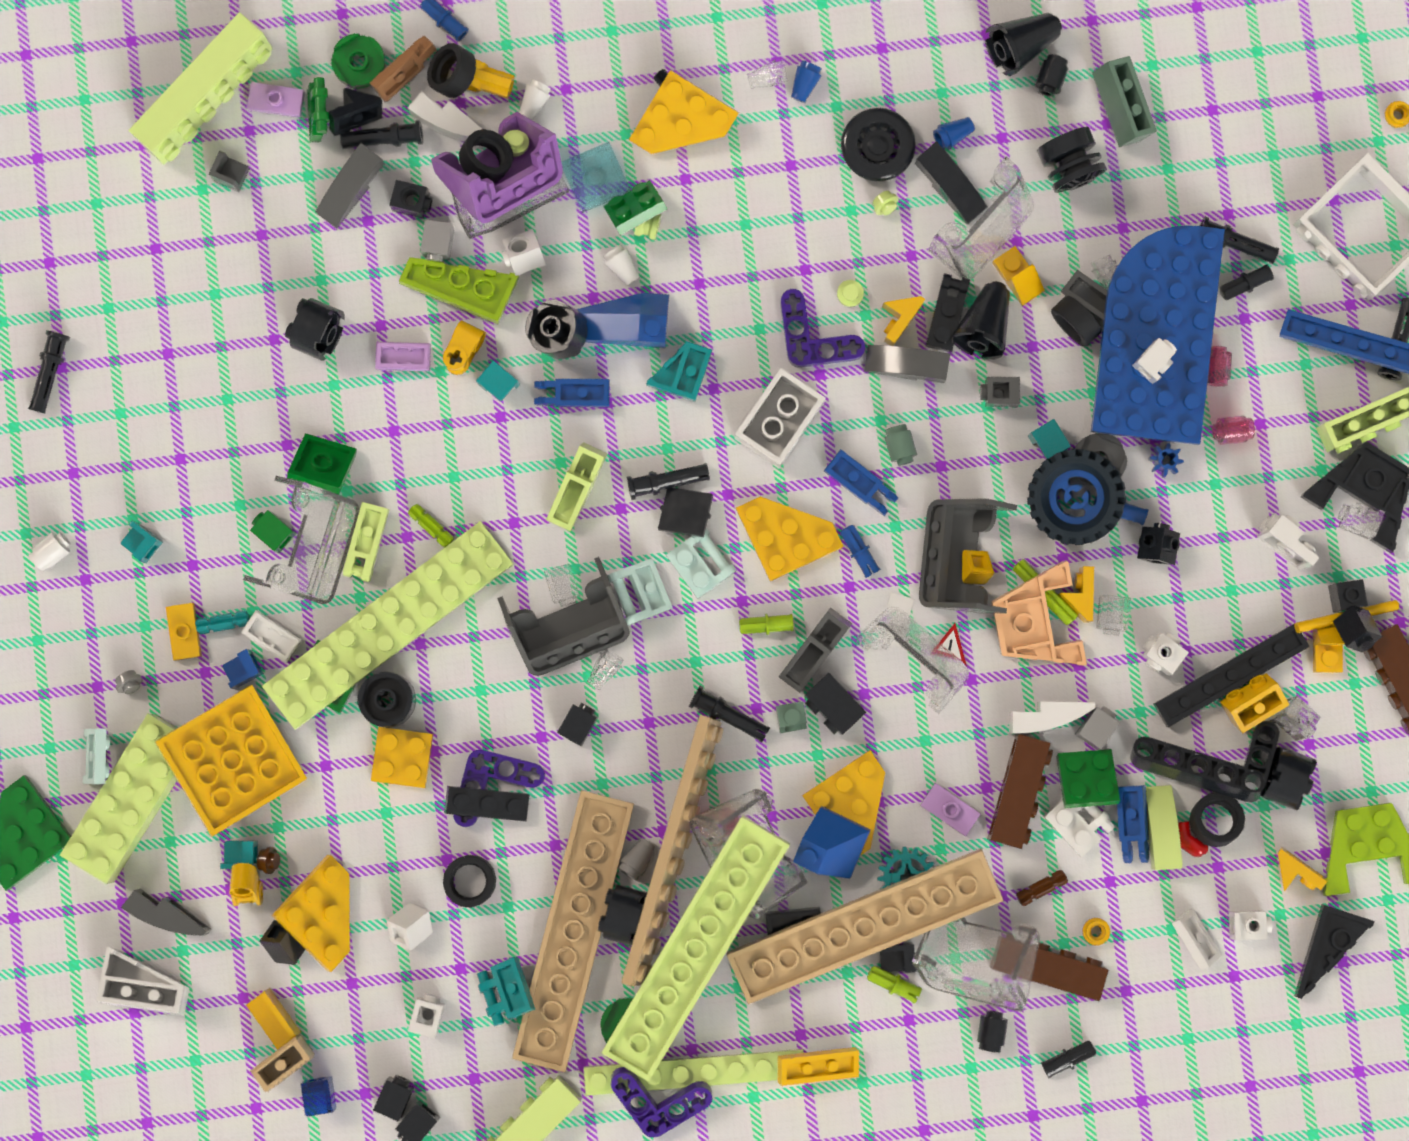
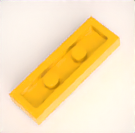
M856 1047L778 1056V1083L781 1086L859 1077V1050Z

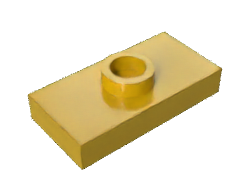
M187 603L166 607L173 661L202 657L199 633L195 625L197 620L195 604Z

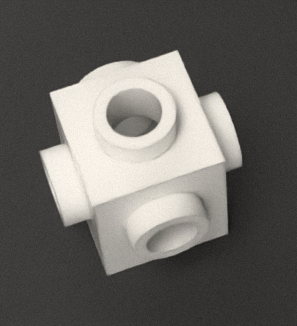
M1160 633L1156 637L1151 635L1142 647L1146 650L1142 655L1147 660L1145 664L1153 671L1159 673L1161 670L1166 675H1173L1189 652L1179 646L1181 641L1170 633L1166 635ZM1161 649L1165 652L1164 656L1161 654Z

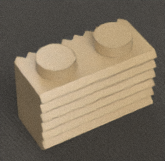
M299 1034L251 1070V1074L265 1092H269L313 1059L315 1053Z

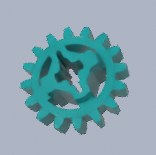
M904 846L902 847L901 854L893 849V857L891 859L886 856L883 857L887 863L886 866H878V869L883 871V875L878 876L877 880L884 881V885L880 889L890 886V883L902 881L903 879H900V875L905 873L906 867L910 873L917 875L929 870L934 865V862L926 863L927 854L923 853L918 856L917 848H913L911 853H908L907 847ZM911 858L917 860L924 870H916L912 866ZM900 860L899 868L895 872H890L892 865Z

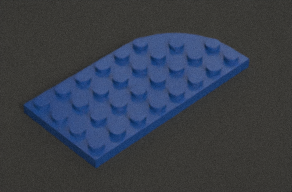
M1191 225L1165 228L1139 241L1127 252L1115 268L1106 295L1091 432L1200 445L1225 229ZM1158 338L1162 341L1166 339L1177 349L1176 353L1170 358L1173 364L1163 374L1158 372L1161 378L1152 384L1132 365Z

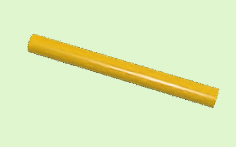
M1392 600L1361 608L1368 610L1371 616L1399 610V603L1397 600ZM1344 612L1296 622L1294 624L1295 631L1301 633L1334 625L1333 621Z

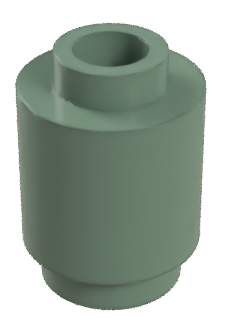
M906 424L886 429L887 436L884 438L891 462H897L898 466L914 462L913 457L917 455L911 430H907Z

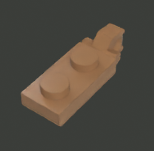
M422 36L405 52L400 54L385 70L380 72L370 84L384 102L389 101L425 68L423 63L437 49L426 36Z

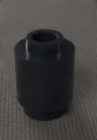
M1049 54L1047 59L1043 60L1035 83L1040 94L1048 97L1060 94L1069 69L1067 67V59Z
M987 1010L986 1015H980L977 1037L980 1050L1001 1052V1046L1005 1045L1008 1019L1003 1018L1002 1012Z

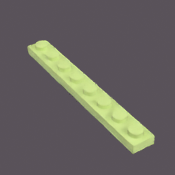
M803 1049L662 1060L650 1081L643 1079L637 1074L636 1076L647 1091L685 1088L697 1081L706 1082L710 1086L778 1080L779 1055L804 1052ZM620 1064L584 1066L586 1096L614 1093L611 1088V1075L615 1069L623 1066ZM618 1078V1084L624 1083L627 1087V1092L631 1091L628 1087V1079Z

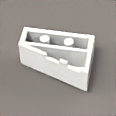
M107 946L96 1001L102 1004L185 1015L190 988Z

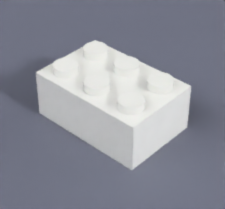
M780 368L735 433L734 439L779 469L824 404L826 398Z

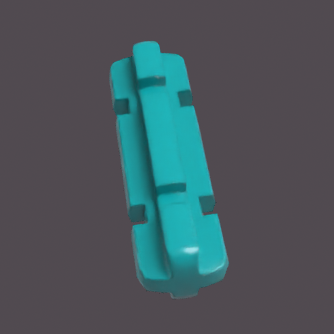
M243 610L237 611L235 615L226 613L210 616L208 620L207 617L199 618L196 620L195 625L199 634L210 633V630L217 632L234 629L236 625L239 628L245 627L250 617L248 612Z

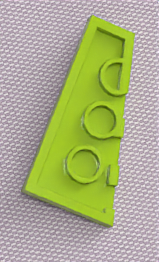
M409 257L399 279V284L499 324L519 280V275L515 276V273H498L496 270L473 269L464 265L453 266L444 264V262Z

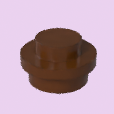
M267 847L259 851L257 867L265 874H272L280 865V855L275 847Z

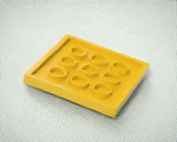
M249 685L154 741L212 837L307 779L253 685Z

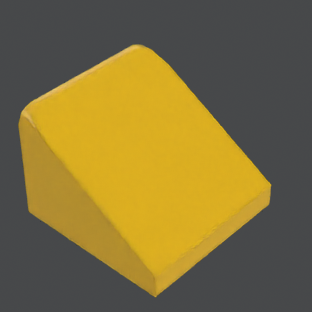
M964 550L962 552L963 583L986 584L994 575L988 551Z

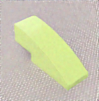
M584 442L579 446L547 516V521L568 531L572 530L608 453Z
M1172 786L1146 787L1149 840L1147 841L1150 845L1151 869H1183Z

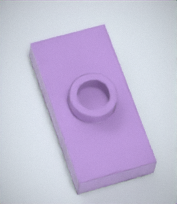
M251 82L247 109L301 118L305 91L303 89Z
M376 342V370L430 372V343Z
M934 783L920 804L921 807L964 836L968 834L981 815L978 811L936 783Z

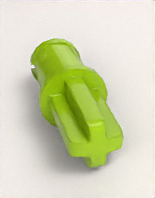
M765 614L763 617L741 618L739 620L740 633H766V635H769V632L794 631L793 615L768 616V614Z
M872 966L867 975L868 981L889 990V994L895 993L914 1004L918 1000L916 996L919 997L922 991L921 987L902 979L900 974L895 976L877 966Z

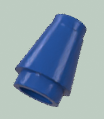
M802 60L801 65L797 66L791 98L805 103L821 78L820 72L822 68Z
M966 117L938 125L937 129L933 131L935 142L937 141L943 149H951L974 132L975 126L973 121Z

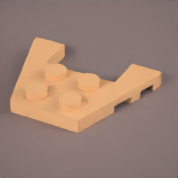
M1067 560L1058 563L991 601L992 606L1007 608V614L993 613L1002 656L1072 663L1082 666L1087 665L1082 640L1054 645L1045 591L1073 586Z

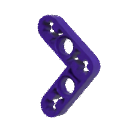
M789 289L783 293L780 305L787 358L791 365L801 368L855 361L862 357L865 351V343L857 335L810 340L804 295L797 289ZM794 295L796 300H800L796 304V314L802 312L803 316L794 315L789 318L786 317V314L791 315L792 313L791 305L785 303V301L789 300V296ZM791 322H801L804 327L803 333L800 335L791 334L788 329ZM805 338L806 343L801 342L802 352H807V355L803 357V361H798L797 357L792 356V354L796 353V342L790 344V340L800 341ZM850 341H854L857 346L860 345V349H857L855 355H852L850 350L842 351L843 357H838L839 348L836 342H841V348L848 347ZM823 344L831 345L834 349L833 356L830 358L821 357L818 352L819 347Z
M475 750L467 759L460 787H466L469 781L475 780L480 784L481 789H486L489 777L535 788L544 782L545 771L536 763L486 750ZM480 754H483L484 760L493 762L492 757H497L498 759L494 764V774L489 773L491 767L482 766L480 770L476 769L477 764L473 763V758H478ZM503 761H510L514 765V772L508 777L501 775L499 772V765ZM519 763L524 764L522 768L524 771H531L532 767L536 768V773L540 774V779L529 783V777L520 775V781L515 780L519 772ZM453 815L455 822L461 827L472 826L479 818L473 817V819H468L464 823L462 822V816Z
M619 1067L611 1075V1088L641 1131L651 1138L663 1135L708 1108L712 1102V1089L710 1085L703 1081L694 1082L656 1104L639 1078L632 1071L625 1067ZM622 1077V1079L624 1080L628 1079V1087L631 1090L628 1092V1094L627 1087L625 1086V1084H618V1078ZM695 1092H699L700 1094H705V1098H704V1099H701L700 1097H696V1098H695ZM635 1097H642L646 1100V1104L641 1108H636L631 1105V1100ZM674 1104H680L684 1107V1111L679 1115H674L669 1111V1108ZM649 1120L658 1121V1126L649 1125Z

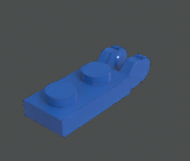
M555 379V381L534 382V388L539 390L555 389V397L534 398V405L610 407V379Z
M841 449L824 470L826 474L863 503H868L883 516L886 515L888 510L883 504L872 498L878 490L889 501L895 503L898 500L897 495L884 486L879 478Z
M1146 785L1118 787L1120 802L1117 804L1119 842L1122 844L1124 863H1132L1133 846L1131 841H1138L1140 861L1148 863L1149 844L1147 840H1149Z

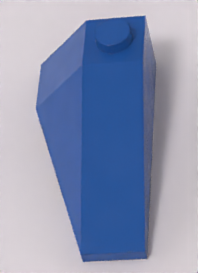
M639 293L576 309L587 320L588 333L585 343L666 348L669 294Z

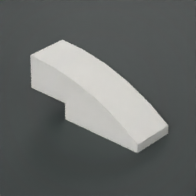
M423 92L408 107L410 114L417 120H420L421 123L455 140L465 142L474 131L482 129L450 101L441 108Z
M1037 702V712H1010L1009 734L1032 733L1065 725L1095 709V703Z

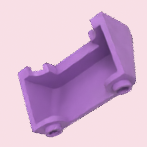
M515 112L501 122L498 134L504 136L511 130L522 131L529 139V147L521 156H513L514 160L511 168L498 182L493 183L488 178L480 179V176L475 173L467 175L463 171L461 164H459L457 156L451 152H443L431 159L434 172L470 215L481 223H489L551 188L562 177L563 168L556 134L519 112ZM488 148L475 155L482 164L493 168L499 167L496 155Z

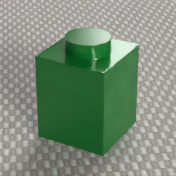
M269 510L265 513L260 512L251 523L253 527L250 531L278 554L297 534Z

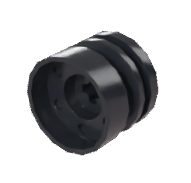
M1088 126L1064 133L1037 149L1044 167L1057 166L1048 175L1050 181L1058 180L1052 185L1055 193L1083 187L1107 170L1105 163H1096L1102 158L1099 152L1087 154V151L1096 144Z

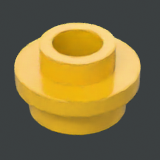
M1394 101L1389 104L1384 113L1386 122L1394 128L1406 126L1409 123V105L1403 101ZM1394 111L1401 113V119L1394 117Z
M1091 918L1085 922L1082 934L1088 943L1102 945L1109 939L1110 927L1101 918ZM1098 926L1101 932L1098 936L1094 937L1091 934V930L1093 927Z

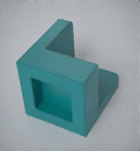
M494 360L476 380L481 388L491 393L499 401H503L514 387L517 389L520 385L517 379Z
M1052 419L1028 435L1033 445L1037 443L1046 459L1071 447L1055 419Z
M132 520L129 523L132 529L121 541V545L133 553L132 556L140 562L147 563L163 542L139 523Z
M225 841L224 863H220V869H232V866L237 863H248L258 868V841Z

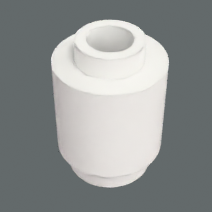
M51 532L32 548L33 552L28 556L37 568L44 571L47 568L51 569L70 553L68 547L71 544L62 533L55 534Z

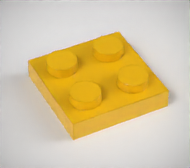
M378 727L371 781L426 788L433 734Z

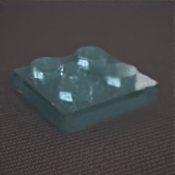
M609 142L561 162L563 172L582 213L609 202L615 196H622L631 191Z

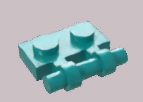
M512 957L490 967L493 975L492 979L489 978L487 971L477 974L480 983L478 988L480 994L484 995L487 1004L486 1012L488 1017L492 1018L494 1027L505 1023L502 1016L504 1011L507 1019H514L536 1009L518 957ZM496 988L498 989L501 1002L497 1001L494 992V989Z

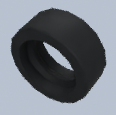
M448 43L442 46L434 54L428 67L427 81L429 86L434 91L448 98H456L462 95L469 88L475 76L476 59L474 54L455 43ZM456 62L455 69L451 77L447 80L449 70L451 69L452 65Z
M486 129L474 131L469 135L459 151V162L467 175L475 173L480 176V179L488 178L493 183L498 182L505 176L514 160L513 150L509 142L495 131ZM483 146L491 150L499 161V167L493 168L482 164L476 158L473 147Z
M1065 296L1051 309L1054 320L1077 344L1087 347L1101 334V328L1096 319L1075 298Z
M1209 793L1195 804L1190 813L1189 823L1191 831L1203 844L1212 847H1222L1239 837L1244 829L1246 818L1242 806L1235 798L1220 793ZM1209 805H1221L1228 810L1233 820L1232 828L1228 833L1215 835L1203 825L1202 812Z
M466 855L455 859L448 865L443 877L445 894L453 903L460 907L472 908L483 904L491 897L496 886L494 868L487 860L476 855ZM475 865L483 871L486 883L479 895L464 897L455 889L453 883L454 876L462 866Z

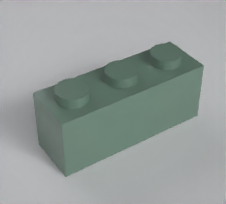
M1130 56L1108 61L1092 72L1119 147L1140 142L1157 132Z

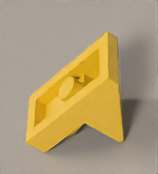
M1016 246L992 261L1022 306L1045 291L1033 264L1028 265Z
M918 296L883 303L882 308L898 319L897 321L892 319L885 328L884 333L887 334L884 340L885 343L890 346L896 344L923 305L925 298Z
M1083 566L1079 568V573H1075L1074 586L1075 589H1079V593H1059V596L1077 613L1082 622L1089 623L1093 621L1094 566Z
M1335 625L1313 630V673L1343 672V645L1345 644Z
M1281 847L1278 851L1284 891H1286L1297 874L1302 877L1299 881L1311 890H1314L1316 887L1322 890L1328 882L1327 878L1285 848Z

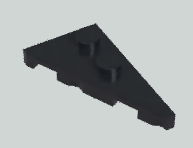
M1321 904L1294 997L1302 999L1306 994L1310 993L1324 974L1331 971L1344 957V953L1357 943L1356 941L1368 928L1370 929L1375 921Z

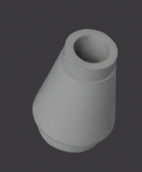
M641 838L620 860L621 865L618 869L636 881L639 876H643L655 846Z

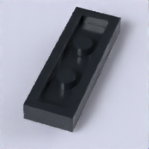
M447 786L444 813L527 821L530 794Z

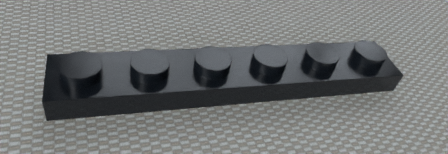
M1294 624L1153 703L1166 727H1170L1244 685L1255 676L1265 673L1310 646L1302 632L1297 633Z

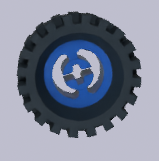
M1086 449L1062 451L1046 459L1032 475L1034 476L1032 482L1028 486L1029 497H1027V504L1031 508V512H1029L1031 518L1035 519L1039 530L1048 534L1047 537L1050 539L1058 540L1066 545L1075 544V546L1092 543L1113 530L1122 517L1124 505L1126 504L1125 483L1121 479L1119 470L1112 465L1109 459L1104 458L1099 453ZM1083 477L1089 480L1097 492L1095 505L1090 503L1091 494L1087 490L1081 497L1084 501L1082 503L1077 501L1070 507L1072 509H1084V516L1076 517L1067 514L1061 508L1058 501L1060 488L1065 490L1064 501L1068 503L1073 498L1071 492L1073 490L1078 492L1084 487L1081 484L1071 485L1070 478Z

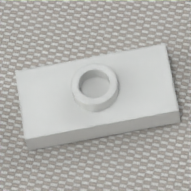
M255 610L241 634L288 663L302 639Z

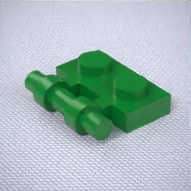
M322 77L314 78V83H309L307 88L310 142H321L323 134H327L329 112L326 111V98H328V89L325 88V81Z

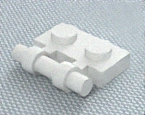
M1063 799L1043 816L1080 857H1083L1101 840L1095 832L1099 826L1106 833L1111 832L1115 828L1105 810L1101 811L1097 806L1064 808ZM1082 808H1085L1094 818L1089 823L1078 814Z

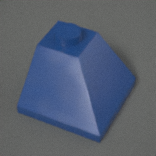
M821 806L804 834L793 862L816 874L850 879L871 829Z

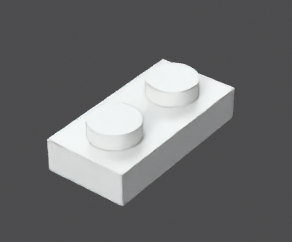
M1193 908L1185 911L1172 923L1178 936L1183 940L1201 971L1209 968L1222 956Z

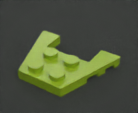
M1383 803L1336 810L1330 841L1329 862H1327L1326 866L1328 882L1323 887V896L1350 893L1346 864L1397 856L1400 857L1404 884H1409V834L1393 804Z

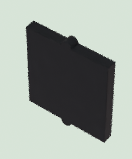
M668 488L664 504L660 506L662 512L658 530L704 538L707 521L711 518L710 508L713 494Z

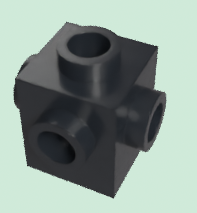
M1154 523L1153 527L1142 526L1137 558L1155 564L1175 565L1177 551L1180 546V533L1170 530V525L1163 523Z

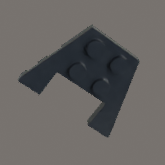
M1365 442L1302 493L1300 497L1322 510L1338 487L1384 516L1370 541L1389 553H1393L1396 549V538L1402 522V511L1409 491V467L1369 442Z

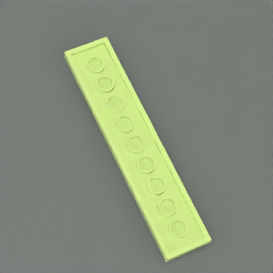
M479 521L262 685L263 689L292 727L297 730L351 687L513 566V562L482 522Z
M741 816L601 1052L603 1055L643 1079L650 1081L789 848V842L747 817Z

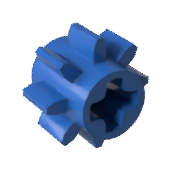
M1170 443L1164 446V450L1156 446L1154 452L1157 455L1148 458L1155 466L1151 471H1161L1162 478L1167 476L1169 470L1172 474H1177L1178 469L1175 466L1184 463V460L1178 457L1181 449H1170ZM1168 455L1171 460L1168 462L1169 464L1163 465L1161 461Z

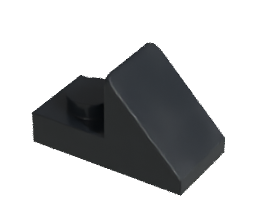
M344 88V106H339L329 111V129L335 137L382 119V99L375 95Z

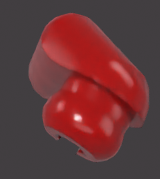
M1189 821L1178 822L1181 849L1194 857L1205 855L1208 852V845L1203 844L1191 835Z

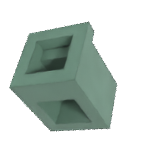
M803 701L775 707L780 733L807 729Z

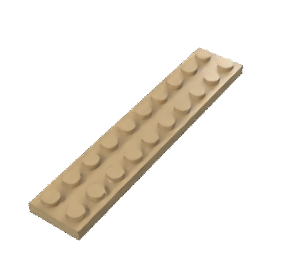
M703 715L699 716L621 981L622 984L628 986H641L652 968L653 955L658 954L661 946V939L658 938L661 928L664 929L669 919V913L666 911L669 901L672 902L676 895L677 886H674L676 877L681 875L684 868L685 860L682 857L684 850L688 849L691 844L692 833H690L692 823L696 822L699 817L700 807L698 802L700 796H704L707 789L708 781L705 780L708 769L711 770L714 765L716 755L713 754L715 744L721 741L723 735L722 722Z
M583 790L580 792L529 990L536 1009L524 1014L522 1017L512 1059L566 1072L601 932L598 931L599 921L602 915L606 916L608 905L605 904V899L609 888L613 889L634 803Z
M981 848L728 951L727 957L747 1003L751 1004L1004 900Z

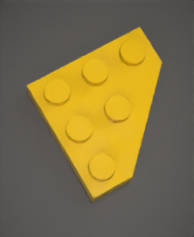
M670 70L629 138V141L650 154L725 137L739 112Z
M761 496L736 507V511L770 582L844 547L833 523Z
M869 750L802 796L815 815L820 807L823 806L871 829L861 855L871 849L885 771L871 750Z
M327 854L272 916L328 972H332L350 952L349 873L332 855Z

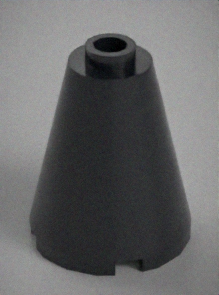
M1051 13L994 24L988 27L985 32H989V38L985 39L988 54L996 68L1001 66L1005 70L1003 72L1005 76H1012L1018 73L1060 36L1062 24L1059 18Z
M998 281L985 284L954 331L953 344L963 352L972 356L974 351L982 353V359H998L1003 356L1006 347L1010 291L1005 284Z

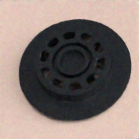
M870 108L856 114L847 123L841 137V151L848 167L858 176L871 181H886L899 176L910 165L915 154L916 142L910 124L900 114L886 108ZM876 127V130L870 131L869 128ZM880 127L887 128V131L881 130ZM862 132L866 133L864 138L861 136ZM891 133L895 135L894 139L890 136ZM857 142L862 144V148L857 146ZM898 143L899 148L894 149V144Z

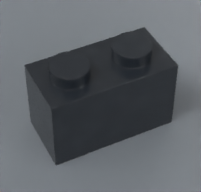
M830 673L826 674L804 695L808 699L805 705L815 715L820 712L825 717L826 721L823 724L834 735L837 732L843 735L867 713Z

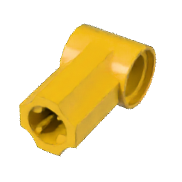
M476 59L475 76L467 90L472 92L484 91L508 99L513 89L515 76L490 68L486 63Z

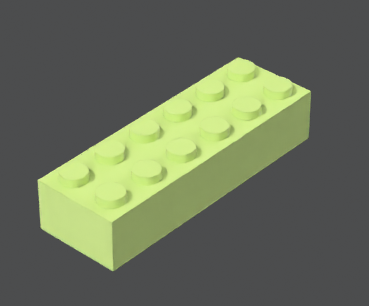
M239 12L128 131L163 165L167 161H173L178 156L180 147L185 142L193 140L198 133L197 129L204 122H209L215 116L216 109L222 103H227L233 97L234 90L240 83L244 84L250 79L253 69L258 64H263L268 60L272 47L265 35Z
M148 713L105 781V784H103L61 852V857L105 884L115 882L177 782L175 775L154 742L177 727L156 714Z

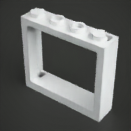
M1367 153L1293 225L1297 228L1296 232L1303 240H1309L1316 247L1315 252L1318 256L1328 260L1334 266V271L1337 275L1347 279L1353 285V290L1356 294L1369 301L1409 264V251L1372 285L1309 222L1358 173L1409 222V193Z

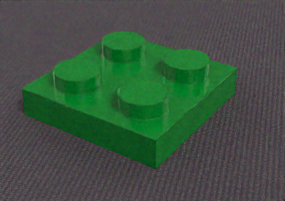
M650 180L635 185L631 191L622 196L613 197L608 204L603 206L620 236L667 210L664 201Z
M305 433L287 472V479L339 495L356 457L357 448Z
M1112 749L1057 754L1056 759L1064 808L1119 804L1120 796Z

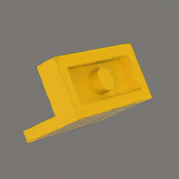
M271 988L266 989L246 1004L277 1050L302 1033Z

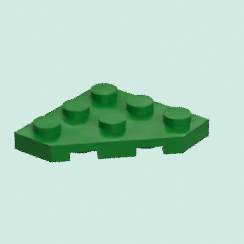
M23 775L3 790L0 797V884L5 891L13 888L63 850L71 838L67 829L26 775Z

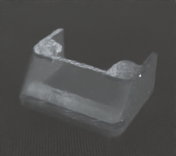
M276 476L274 481L294 488L291 498L292 507L296 512L304 514L288 566L284 564L273 565L268 571L266 580L244 575L243 580L312 602L327 604L333 599L359 515V505L354 500L311 484Z

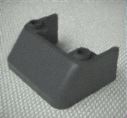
M987 498L937 499L931 502L927 509L919 586V601L924 607L973 613L1007 614V608L988 605V593L984 587L963 583L962 552L964 550L977 551L979 532H988L993 528L997 511L1017 510V505Z
M600 557L594 558L601 577L590 581L586 585L585 594L587 599L539 619L529 609H521L510 613L503 596L497 598L509 632L530 674L535 676L547 674L618 645L628 638L630 634L629 628Z

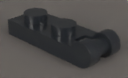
M944 273L925 347L952 353L954 347L952 341L954 338L953 333L960 323L970 279L962 278V280L951 278L952 275ZM949 288L959 290L957 298L947 295Z

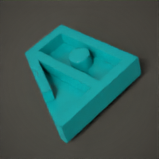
M686 341L678 349L677 353L663 364V367L647 380L646 386L696 402L712 349Z

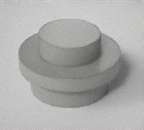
M134 670L126 671L115 679L117 684L116 690L118 693H134L140 688L143 679Z

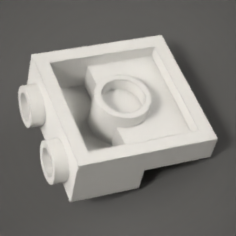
M1276 513L1271 517L1268 515L1259 526V529L1262 531L1257 538L1299 570L1313 566L1320 557L1314 553L1315 548L1309 543L1298 541L1304 533L1299 528L1300 523L1289 515L1286 517L1284 515L1279 516Z

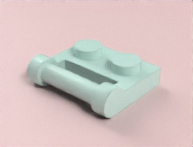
M707 528L704 538L691 536L666 554L669 561L697 599L737 571L733 564L730 565L708 536L710 532ZM698 542L702 544L721 570L716 576H714L693 547Z
M653 558L607 575L609 582L614 585L625 612L627 626L673 608ZM629 577L641 606V612L636 613L623 578Z
M84 729V737H86V776H83V784H105V778L109 776V763L106 762V751L110 747V737L106 734V729Z

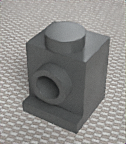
M987 377L985 384H980V400H985V407L1017 408L1020 405V377ZM994 390H1002L1003 397H995Z

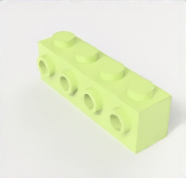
M1409 387L1317 427L1316 430L1326 452L1335 449L1338 454L1352 448L1351 442L1357 439L1364 443L1377 437L1376 431L1385 428L1387 433L1401 427L1400 421L1409 417Z

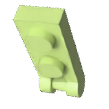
M362 502L344 565L343 576L351 578L353 575L361 577L362 581H371L389 509ZM357 557L366 559L364 567L355 565Z

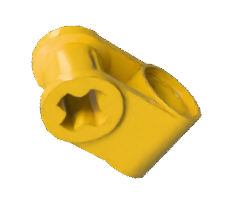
M463 320L457 324L443 354V362L450 373L462 375L468 370L474 356L486 337L485 331ZM460 356L462 362H456L453 365L451 359H457Z
M237 863L232 866L229 894L231 895L233 906H239L240 903H256L257 906H260L263 903V883L260 881L256 867L252 864Z

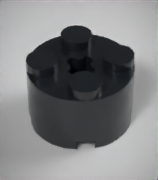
M302 298L297 305V315L294 322H291L286 328L285 337L289 339L291 348L324 361L326 359L324 357L325 353L331 355L340 340L343 327L339 326L340 319L345 320V314L342 310L316 299L310 298L306 300Z
M546 300L541 302L543 304L539 305L536 309L533 308L525 324V333L532 346L536 350L556 359L577 356L587 338L586 318L578 310L559 300Z
M380 672L363 682L358 692L357 703L362 715L371 724L380 727H396L405 723L413 714L416 706V694L414 687L403 676L391 672ZM388 692H390L393 702L385 707V702L381 701V697L387 696Z
M1277 747L1261 796L1269 801L1298 811L1303 800L1302 795H1309L1312 789L1313 780L1309 777L1315 770L1317 760L1287 748Z
M617 885L615 889L609 888L605 899V904L608 905L606 916H601L598 925V931L603 933L604 939L632 946L648 892L622 885Z

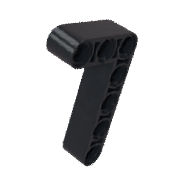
M1270 721L1259 723L1251 737L1243 766L1150 737H1140L1135 741L1130 759L1132 764L1141 770L1245 802H1255L1260 798L1265 788L1280 731L1276 724ZM1266 734L1271 740L1265 741L1259 735ZM1138 750H1146L1150 753V756H1142L1138 753ZM1173 758L1177 764L1170 765L1164 759ZM1259 758L1264 762V765H1257L1252 759ZM1199 766L1204 772L1196 773L1191 767ZM1225 774L1231 781H1223L1218 775ZM1245 783H1254L1258 789L1251 790Z

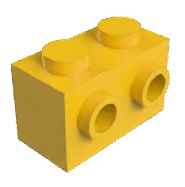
M1267 673L1255 676L1250 680L1249 684L1241 689L1229 692L1226 698L1219 701L1231 723L1242 734L1290 705L1278 683Z

